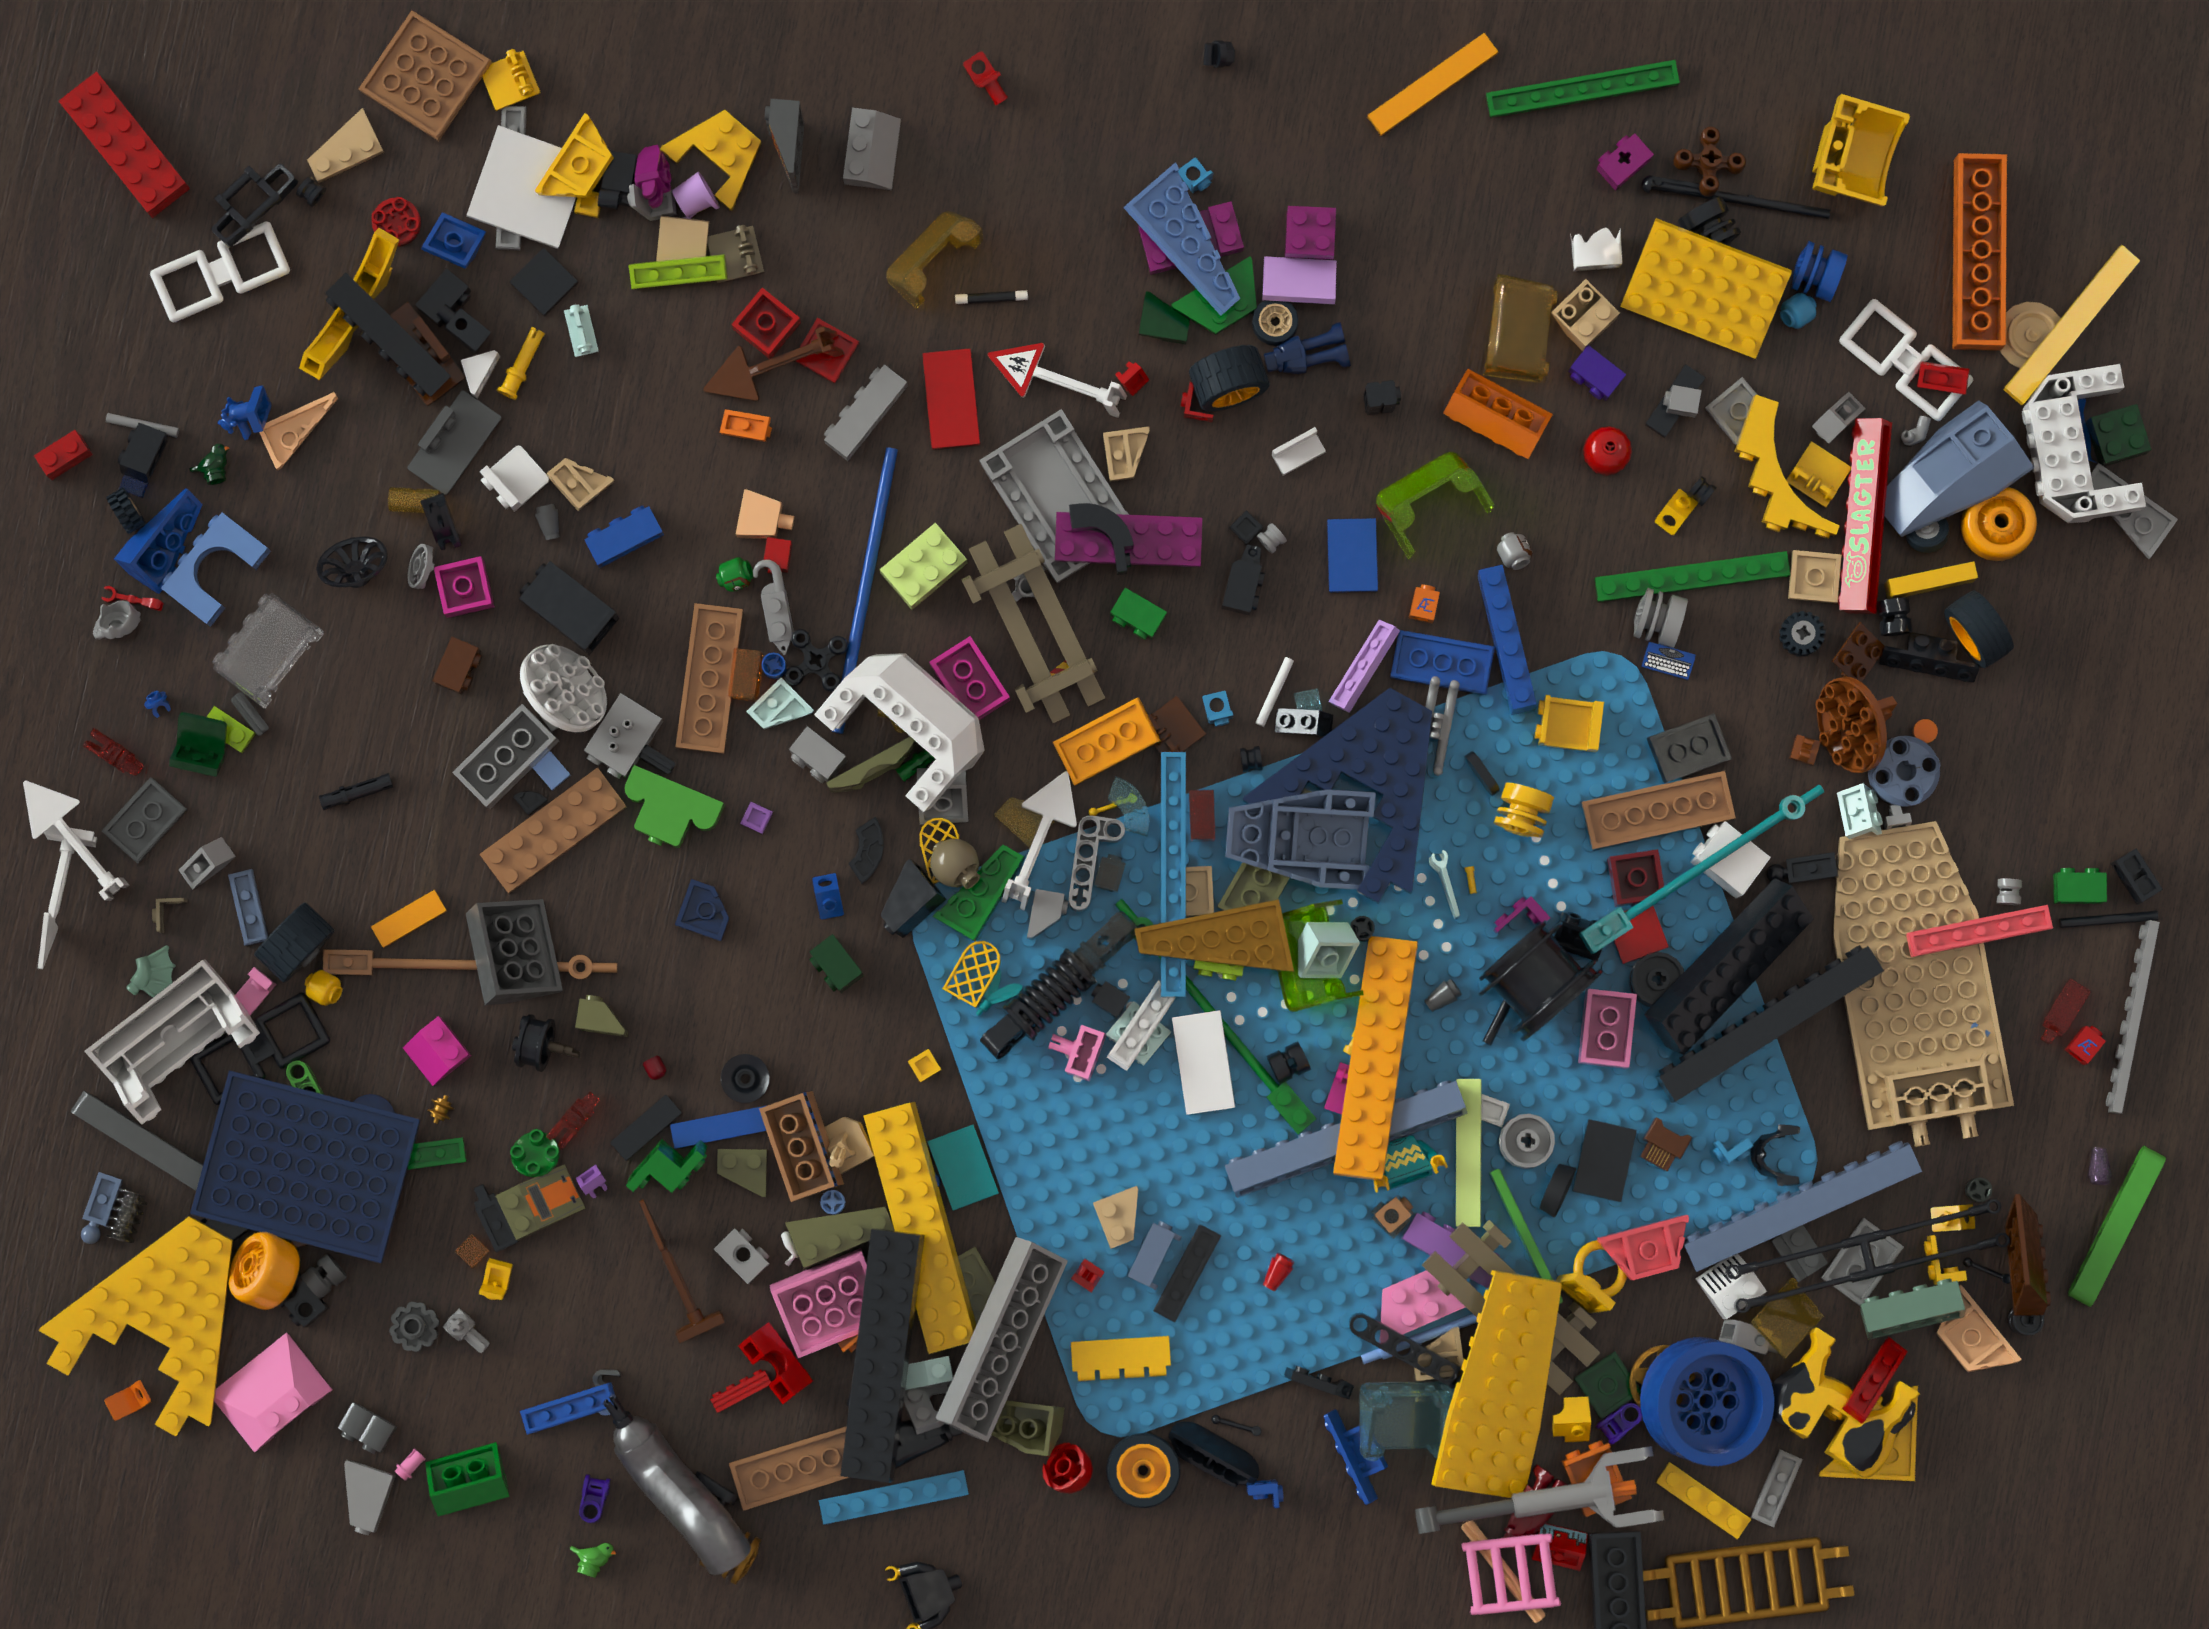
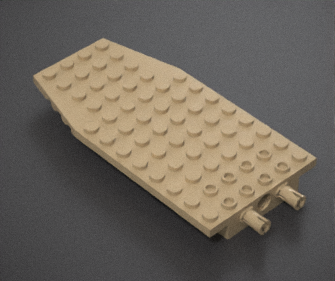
M1936 821L1881 830L1882 834L1879 835L1869 832L1852 839L1846 836L1840 837L1837 861L1839 877L1836 878L1833 943L1836 959L1845 960L1847 958L1845 953L1859 945L1862 948L1869 946L1884 970L1843 996L1868 1130L1909 1123V1126H1912L1914 1146L1930 1145L1926 1127L1928 1120L1957 1115V1117H1960L1963 1139L1978 1137L1974 1117L1976 1112L2014 1106L1984 943L1911 957L1906 933L1979 919L1977 909L1973 905L1967 887L1964 885L1958 872L1956 863L1950 855L1946 841ZM1973 1023L1978 1024L1977 1027L1971 1028ZM1986 1030L1991 1032L1988 1037L1985 1033Z

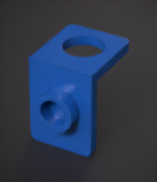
M836 873L812 878L820 919L844 915ZM823 881L832 882L828 886H819Z

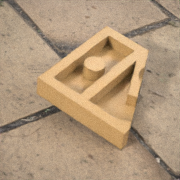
M567 458L547 472L548 478L577 511H580L614 483L612 477H605L594 472L593 469L579 466L576 462Z
M1137 1186L1093 1203L1110 1249L1134 1240L1138 1198Z
M1458 1326L1426 1346L1428 1349L1462 1367L1463 1354ZM1423 1353L1418 1357V1363L1423 1367L1430 1365L1432 1361L1431 1355ZM1449 1365L1442 1366L1439 1371L1440 1376H1452L1453 1368ZM1414 1368L1416 1381L1435 1379Z

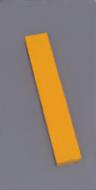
M1483 33L1368 114V119L1381 136L1497 55V49L1486 34Z

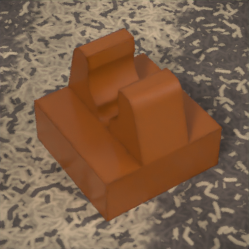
M1797 734L1789 759L1813 766L1821 741Z

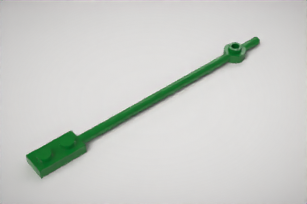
M1123 899L1115 904L1130 922V934L1134 940H1136L1134 929L1138 928L1139 925H1153L1148 918H1138ZM1186 975L1187 992L1204 1012L1216 1011ZM1222 1018L1225 1037L1272 1092L1266 1098L1296 1134L1301 1133L1317 1118L1286 1082L1280 1086L1276 1083Z

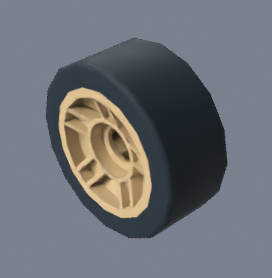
M1265 300L1258 305L1254 311L1252 326L1255 335L1260 341L1267 345L1278 346L1295 335L1298 315L1291 303ZM1275 317H1278L1280 322L1277 326L1271 324V320L1275 319Z

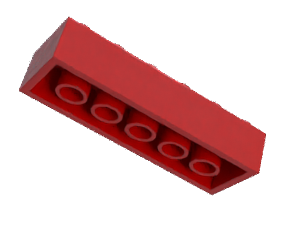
M97 71L59 100V103L151 218L155 217L190 189Z

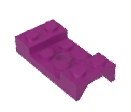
M1232 201L1199 211L1211 236L1212 245L1215 250H1218L1220 257L1244 251ZM1138 225L1150 275L1176 269L1177 267Z

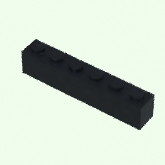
M346 272L324 293L328 296L325 301L334 310L339 307L345 313L342 318L351 327L357 325L363 331L360 335L370 345L374 342L380 348L378 353L387 362L392 359L398 365L395 370L405 380L410 377L415 382L413 388L420 395L424 396L427 394L431 397L451 377Z

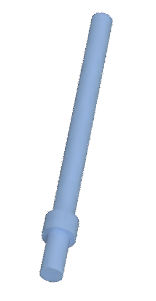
M1470 1314L1408 1338L1421 1344L1442 1336L1454 1327L1458 1326L1461 1329L1477 1323V1317L1474 1314ZM1402 1341L1398 1343L1396 1351L1399 1352L1410 1348V1344ZM1380 1348L1361 1355L1364 1364L1380 1358L1385 1360L1393 1357Z

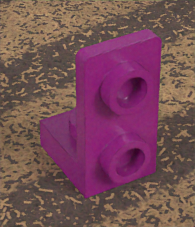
M1532 896L1527 900L1522 897L1512 906L1515 909L1514 912L1509 916L1504 913L1494 922L1497 927L1493 931L1498 933L1524 908L1528 911L1526 916L1535 925L1537 923L1540 924L1544 920L1548 921L1550 916Z

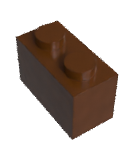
M451 637L432 681L441 687L462 695L463 691H468L473 678L470 675L473 668L477 669L482 660L481 650L474 645Z

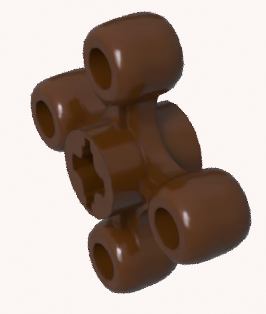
M1712 126L1705 128L1701 133L1700 141L1704 146V150L1701 153L1692 154L1688 149H1680L1676 152L1673 159L1674 166L1678 170L1683 171L1690 167H1697L1699 173L1703 175L1699 190L1706 197H1711L1718 191L1719 181L1715 176L1717 171L1726 169L1735 175L1741 173L1746 165V159L1740 153H1733L1726 157L1722 156L1720 150L1716 148L1720 140V132Z

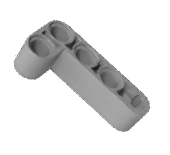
M1086 816L1081 819L1078 827L1069 891V905L1074 911L1082 912L1089 907L1099 841L1109 843L1121 841L1125 834V827L1120 820L1098 816ZM1088 821L1094 822L1097 826L1096 831L1092 834H1087L1083 830V825ZM1111 825H1117L1120 827L1121 833L1117 837H1111L1107 833V828ZM1082 846H1090L1093 849V855L1089 858L1082 857L1079 853ZM1084 869L1089 872L1090 878L1088 881L1080 882L1077 880L1076 873L1079 870ZM1074 885L1081 888L1089 887L1088 891L1083 889V899H1087V901L1082 902L1081 906H1076V901L1072 900L1077 898L1079 888L1073 889Z

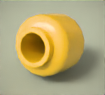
M318 970L314 974L311 973L305 980L306 995L322 1006L336 1003L342 994L339 978L324 970Z

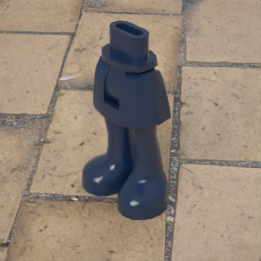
M1341 322L1333 324L1330 331L1303 340H1300L1299 336H1295L1274 348L1273 352L1265 353L1264 357L1268 372L1279 370L1280 373L1283 369V373H1307L1308 367L1326 362H1338L1342 367H1350L1346 344H1343L1345 343ZM1331 344H1343L1332 349L1306 355L1307 350Z

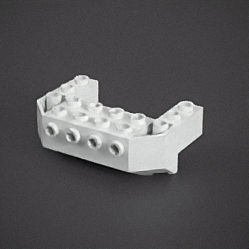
M2120 364L2048 375L2023 408L2022 418L2024 425H2026V440L2031 452V463L2034 466L2032 471L2036 479V494L2039 496L2040 504L2067 523L2089 522L2093 518L2141 511L2146 507L2142 483L2094 490L2077 399L2119 393L2124 388Z

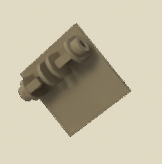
M740 225L736 227V230L708 236L707 243L710 255L725 254L728 279L717 280V283L764 272L753 226L746 227L745 225Z

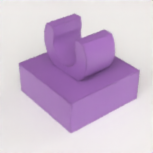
M597 1165L576 1177L585 1195L589 1193L592 1198L597 1197L594 1189L598 1186H601L604 1191L607 1190L606 1180Z

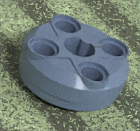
M1897 736L1887 740L1883 759L1878 766L1868 771L1869 783L1876 795L1886 803L1901 807L1913 806L1926 800L1936 789L1940 777V760L1932 748L1924 741L1912 736ZM1895 741L1900 742L1903 746L1901 754H1896L1893 751ZM1924 759H1929L1932 763V769L1929 772L1925 771L1922 767ZM1878 771H1882L1886 776L1883 784L1878 783L1876 780V773ZM1908 788L1912 789L1915 793V798L1912 802L1908 801L1905 797V792Z

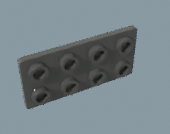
M461 391L450 408L445 405L418 443L420 450L408 465V470L441 493H444V495H448L502 417L467 392Z

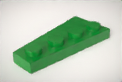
M1002 845L977 872L980 875L979 881L970 889H965L963 886L933 917L971 940L976 941L1002 898L1008 879H1013L1025 857Z

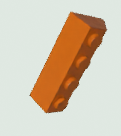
M1467 369L1443 412L1453 421L1462 423L1471 428L1472 431L1488 437L1496 444L1503 445L1515 454L1527 459L1532 454L1553 415L1470 369Z

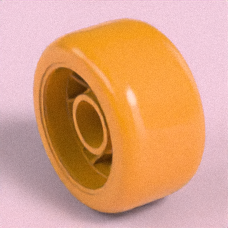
M2007 487L1995 497L1965 509L1961 517V533L1967 546L1979 557L1991 561L2008 560L2020 554L2033 540L2037 527L2036 512L2032 503L2023 493L2011 487ZM1995 517H2002L2006 522V526L2004 528L1998 527L1995 524Z
M257 1232L249 1236L238 1248L230 1266L228 1282L232 1295L237 1300L262 1310H269L281 1304L291 1292L298 1276L300 1260L297 1248L290 1241L268 1232Z

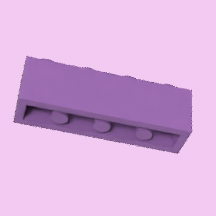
M1424 1211L1421 1215L1416 1213L1401 1239L1428 1255L1436 1251L1453 1267L1466 1253L1449 1237L1455 1229L1447 1224H1444L1443 1227L1434 1223L1436 1218ZM1481 1266L1468 1277L1485 1288H1489L1492 1277Z

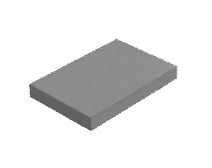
M1862 1218L1849 1238L1880 1229L1865 1218ZM1887 1236L1886 1239L1870 1243L1876 1267L1893 1263L1904 1248V1246L1890 1236ZM1860 1245L1847 1249L1841 1248L1821 1278L1824 1281L1849 1276L1853 1272L1865 1270L1866 1267ZM1884 1275L1854 1283L1850 1281L1833 1287L1861 1307V1304L1865 1303L1864 1300L1870 1296Z

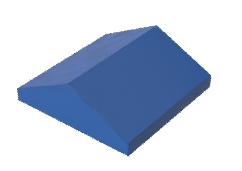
M442 212L422 245L421 250L466 269L474 260L486 235V231Z

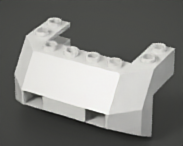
M906 653L869 656L842 680L814 714L829 729L834 731L835 728L839 729L865 697H867L929 752L936 760L906 794V797L923 812L934 806L961 772L973 768L985 751L979 718Z
M202 960L84 1052L114 1084L124 1106L142 1125L146 1121L152 1120L161 1110L151 1087L161 1083L169 1073L182 1067L186 1060L194 1054L200 1053L213 1039L221 1037L225 1031L228 1035L232 1034L240 1048L253 1042L260 1032L248 1011L224 980L206 960Z

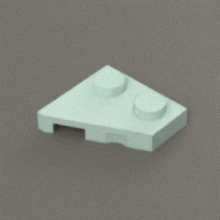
M780 678L746 712L763 729H767L810 715L814 710Z

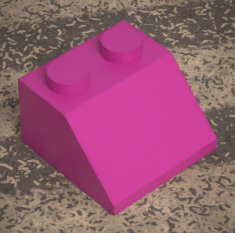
M439 1016L422 1028L403 1047L432 1086H435L472 1056L446 1022Z

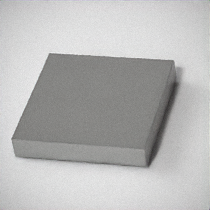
M1743 377L1705 407V410L1735 445L1738 443L1752 398L1757 395Z

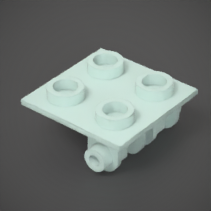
M1132 1002L1106 1033L1110 1041L1112 1040L1115 1043L1118 1041L1139 1010L1140 1006L1136 1002ZM1160 1022L1135 1058L1138 1064L1140 1063L1144 1066L1170 1035L1171 1031Z

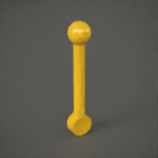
M1130 794L1127 799L1097 809L1090 808L1088 813L1090 816H1097L1100 812L1127 803L1135 804L1137 796Z

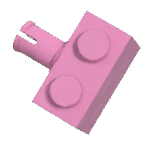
M1081 1025L1077 1039L1074 1041L1053 1034L1051 1040L1060 1043V1045L1050 1042L1048 1049L1069 1055L1065 1072L1090 1082L1106 1034Z

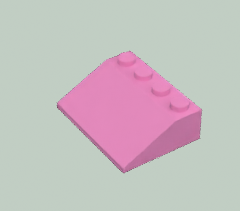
M861 1248L770 1285L771 1294L798 1358L858 1334L867 1262Z

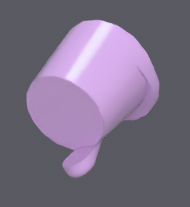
M697 172L672 190L674 198L685 214L683 218L691 219L698 212L711 206L715 209L720 208L713 192L700 172Z

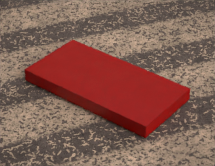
M971 349L922 353L932 450L980 445Z

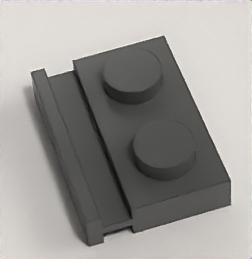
M1804 1225L1787 1231L1770 1241L1780 1257L1818 1248ZM1822 1253L1784 1262L1797 1283L1828 1264Z

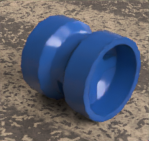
M769 653L762 659V670L768 678L775 680L784 676L787 665L780 654Z

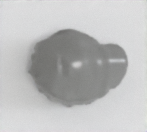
M124 600L117 601L108 606L102 604L100 606L99 619L96 621L93 630L95 639L122 638L124 635L130 634L141 621V613L130 602Z

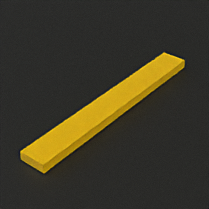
M2123 245L2119 246L2003 390L2020 405H2023L2140 260Z

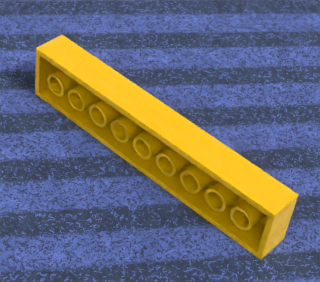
M910 1102L864 1115L895 1231L925 1235L916 1310L928 1353L931 1354L967 1344L976 1328V1321L935 1178L916 1103Z

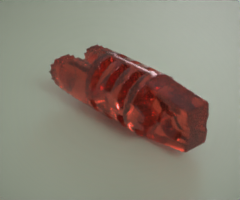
M92 729L90 732L91 736L103 744V747L101 748L87 740L83 745L84 748L104 759V761L123 773L127 771L137 776L141 772L144 765L134 758L135 754L126 750L99 730Z
M589 1092L582 1100L578 1098L546 1137L549 1140H553L566 1127L568 1131L558 1143V1147L563 1150L594 1114L592 1109L598 1103L599 1098L592 1092Z

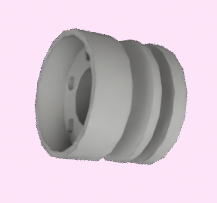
M1647 588L1635 614L1634 637L1640 638L1643 629H1647L1645 640L1649 641L1654 631L1659 632L1658 644L1674 648L1682 627L1688 599L1672 595L1668 603L1663 604V592L1659 591L1656 600L1653 601L1654 589Z

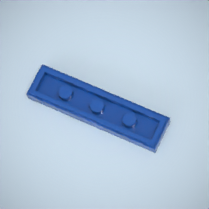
M765 1106L670 1124L674 1149L696 1145L700 1140L703 1143L764 1132L766 1128L759 1109Z
M606 1383L520 1411L526 1434L535 1433L607 1410L603 1402L606 1399L611 1402L609 1397L615 1395L612 1383Z

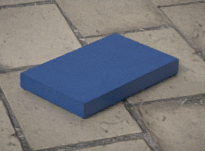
M1376 518L1327 519L1329 593L1377 592Z

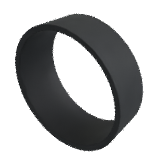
M1558 1164L1541 1201V1210L1554 1218L1556 1217L1570 1188L1576 1168Z

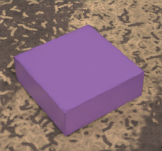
M750 802L740 824L763 834L773 812Z

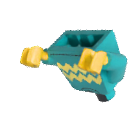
M1413 1135L1389 1142L1383 1181L1373 1180L1375 1192L1377 1193L1378 1188L1381 1186L1386 1187L1387 1191L1431 1176L1433 1175L1432 1168L1434 1173L1437 1174L1439 1173L1437 1167L1445 1166V1168H1448L1447 1163L1442 1155H1438L1424 1141L1416 1140Z

